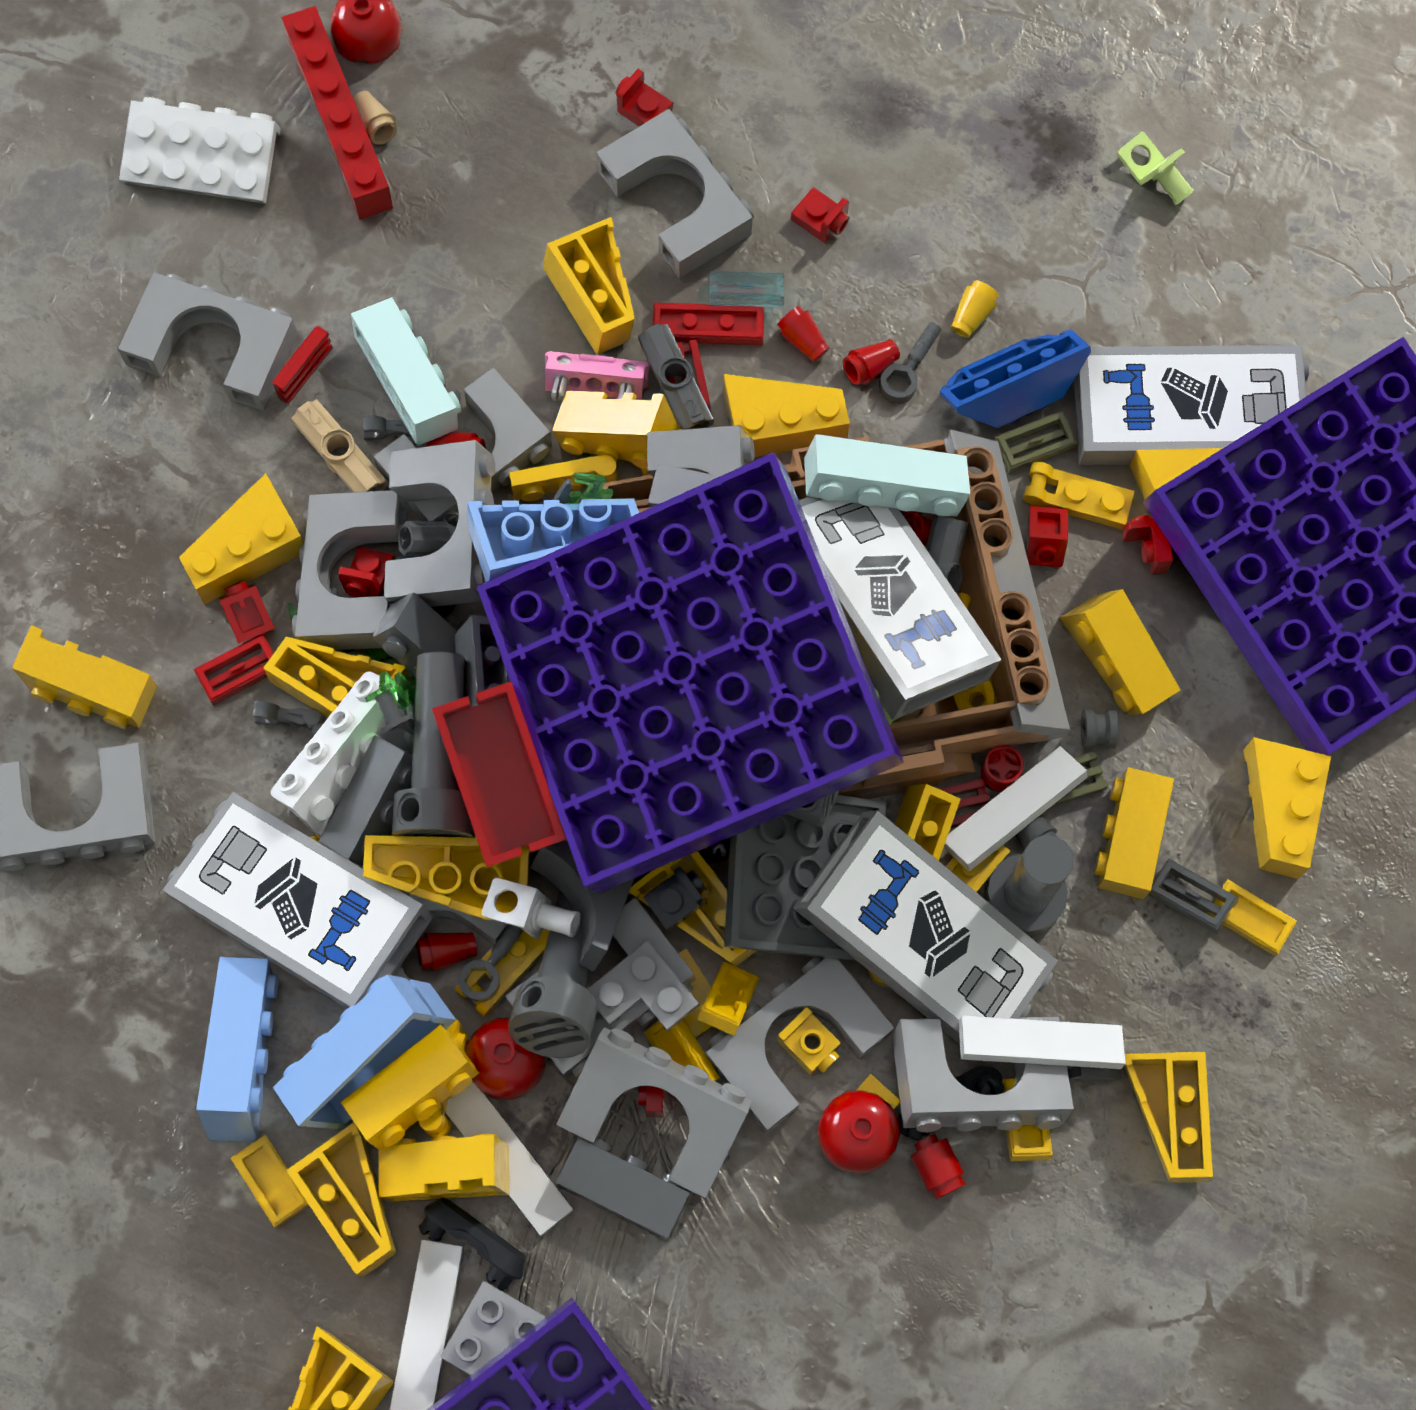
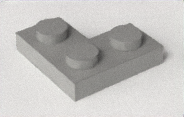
M648 941L644 942L587 989L597 1001V1010L610 1026L642 1000L667 1031L671 1030L700 1006Z

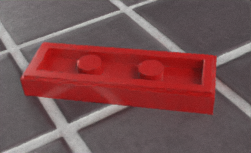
M653 302V325L658 323L660 325L668 324L676 343H689L690 340L697 339V343L763 345L764 306Z

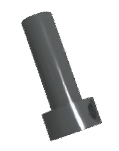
M427 652L417 656L411 789L400 790L394 794L393 836L474 838V831L432 713V708L464 698L466 659L461 655L448 652Z
M1038 836L1028 844L1023 854L1010 856L998 864L985 886L983 898L1029 937L1041 936L1053 927L1066 907L1068 890L1065 880L1072 871L1074 864L1071 848L1064 840L1057 836Z
M559 890L556 907L574 911L568 899ZM580 925L574 937H568L565 934L549 930L538 977H533L523 982L516 993L508 1024L509 1034L517 1044L541 1056L552 1058L574 1057L584 1053L590 1045L598 1010L596 999L586 989L590 969L579 965L582 954V932Z

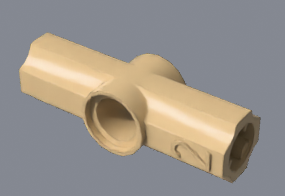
M317 399L307 401L297 409V412L291 418L293 424L322 456L328 469L336 473L351 492L383 491L388 486L387 480L355 444L352 435L340 427ZM336 448H348V451L341 456L331 455Z

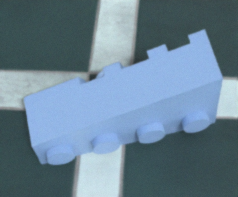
M634 498L582 499L581 503L561 504L559 500H544L543 504L519 505V501H502V505H482V501H467V526L485 581L488 582L636 515L639 511Z
M219 957L196 1109L208 1140L255 1142L258 1140L260 1112L263 1103V1081L268 1067L267 1038L272 1035L273 1012L270 1011L271 998H277L279 984L278 974L272 973L269 959Z

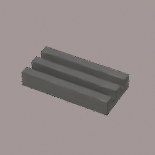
M1169 858L1154 879L1151 891L1148 894L1216 934L1222 928L1221 925L1224 920L1226 921L1229 917L1231 909L1235 908L1238 903L1237 896ZM1169 873L1176 875L1224 902L1223 906L1216 905L1167 876ZM1163 885L1171 891L1179 894L1180 896L1186 898L1194 904L1216 915L1215 918L1207 915L1206 913L1184 902L1183 900L1161 889L1160 887Z

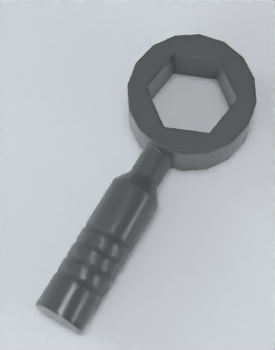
M929 322L909 353L908 361L905 365L893 364L883 371L879 386L882 396L888 402L903 404L914 396L918 383L913 369L922 362L942 331L938 324ZM892 376L906 378L909 387L905 392L890 389L888 381Z
M508 925L493 946L492 955L487 961L474 960L462 968L459 974V986L467 999L474 1002H485L497 994L500 987V978L495 966L500 959L507 956L524 930L520 927ZM487 970L492 978L487 991L472 992L466 984L471 972Z

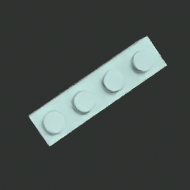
M389 298L351 313L354 337L416 445H422L458 430L457 414L461 412L460 403L453 391L447 392L445 389V380L439 366L436 363L431 365L428 360L429 353L422 337H415L411 331L413 326L405 309L399 310L393 298Z
M815 434L804 457L806 496L822 498L827 501L837 500L859 503L864 506L895 508L901 511L931 513L944 517H957L970 496L967 456Z

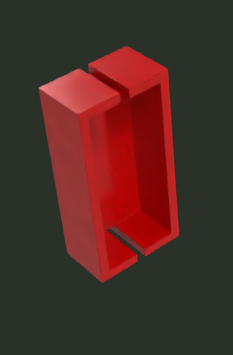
M512 681L476 693L475 698L478 704L476 706L470 707V701L467 696L432 708V713L486 868L522 856L520 847L527 845L529 853L566 840Z

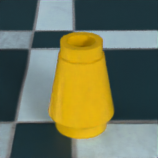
M974 280L971 286H966L950 328L956 334L964 338H970L971 334L997 307L996 300L999 297L997 291L977 280Z

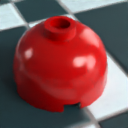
M339 0L330 15L332 41L338 53L349 61L356 63L355 59L367 60V64H376L388 59L400 45L402 22L391 0Z
M496 1018L483 1023L472 1034L465 1052L479 1072L472 1078V1082L483 1094L496 1100H514L526 1094L539 1084L546 1069V1056L526 1050L511 1037L508 1025L510 1018Z
M864 1090L847 1091L832 1099L821 1113L818 1125V1142L826 1159L839 1170L852 1173H871L885 1165L895 1153L900 1138L899 1121L891 1105L878 1094Z

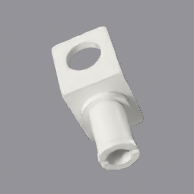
M500 878L493 879L482 910V915L485 918L520 927L536 939L540 938L543 929L574 937L578 931L581 915L577 911L552 906L551 900L538 889ZM505 891L514 892L518 899L517 906L509 913H501L496 907L498 896Z

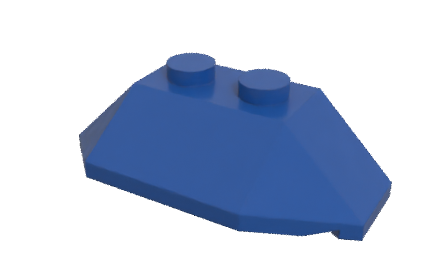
M1072 329L1062 331L1060 335H1043L1022 340L957 370L949 379L947 385L940 389L941 397L958 414L999 428L1063 398L1090 355V345Z

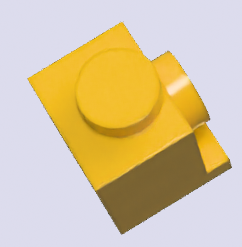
M806 1007L778 1034L776 1042L811 1076L817 1069L825 1073L839 1059L840 1055L836 1050L841 1042ZM808 1036H815L819 1039L820 1046L816 1049H809L805 1045L804 1040Z

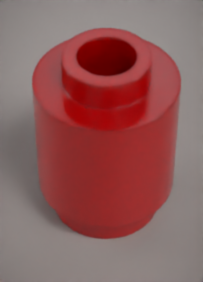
M936 1134L914 1144L917 1152L910 1157L927 1191L932 1190L936 1199L966 1185L961 1176L964 1174V1171L947 1138L938 1140Z

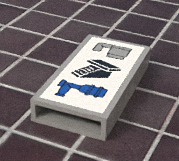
M1302 345L1090 347L1091 353L1073 381L1076 435L1079 442L1077 445L1078 465H1130L1136 450L1226 447L1310 395V393H1306L1305 381H1307L1309 375V363L1307 359H1303Z
M815 497L799 500L874 689L878 691L879 701L892 720L989 680L1002 659L899 509L864 506L859 503L837 500L827 501Z
M234 792L217 807L213 820L204 833L199 834L194 839L189 854L180 866L173 869L167 879L166 886L162 890L183 908L264 958L269 959L272 963L347 1009L358 1004L369 993V987L377 979L386 975H395L433 918L420 902L396 888L363 877V869Z
M878 810L861 814L793 908L928 1019H940L942 1030L959 1044V1020L962 1015L1012 1019L1026 1017L1031 1008L1030 1001L1037 991L1045 988L1051 981L1053 976L1052 969L1058 962L1055 957Z

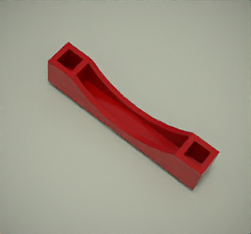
M316 6L281 17L287 41L299 71L313 98L359 220L392 209L393 203L388 183Z

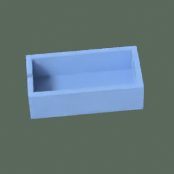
M386 975L377 979L369 987V993L358 1004L346 1009L341 1014L340 1021L328 1033L318 1037L313 1042L312 1049L300 1061L291 1064L284 1071V1077L273 1089L298 1126L344 1130L353 1120L340 1103L342 1100L440 1024L447 1030L456 1021L430 983L412 979L407 980L406 978Z

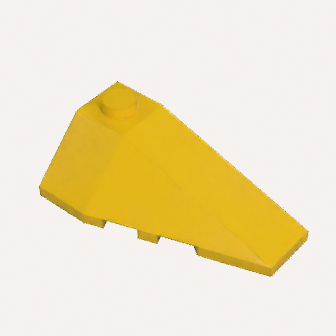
M365 835L363 877L474 917L491 920L482 915V910L493 879L500 878L529 886L530 853L527 845L520 847L522 856L486 868L476 838ZM512 891L502 892L496 900L498 911L501 913L513 911L517 906V895Z

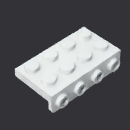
M144 97L143 102L131 100L119 180L122 183L266 204L276 136H280L281 131L278 124L272 121L273 117L262 113H251L250 117L237 116L236 111L219 107L215 108V112L201 111L200 106L186 102H180L179 107L167 106L165 101L152 97Z
M366 672L361 676L271 789V796L287 806L319 838H321L374 735L413 754V735L399 727L390 732L382 733L381 729L387 726L388 723L375 697L383 692L390 691L398 709L402 708L406 713V707L411 703L392 682L373 672Z

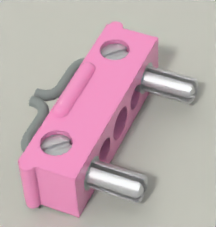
M553 351L545 353V391H552L551 397L555 401L557 400L558 392L559 401H562L566 391L605 392L608 398L622 399L624 393H634L637 396L636 400H642L644 389H647L649 386V363L645 361L607 357L603 354H571Z

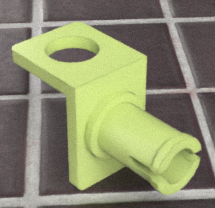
M1140 132L1117 151V156L1140 186L1150 179L1153 181L1157 179L1175 205L1179 204L1194 191L1174 166L1177 163L1175 160L1185 153L1182 148L1165 159L1146 133ZM1135 146H1141L1147 150L1149 161L1146 165L1140 166L1133 162L1131 152Z

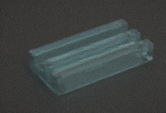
M710 271L709 305L783 307L784 273Z

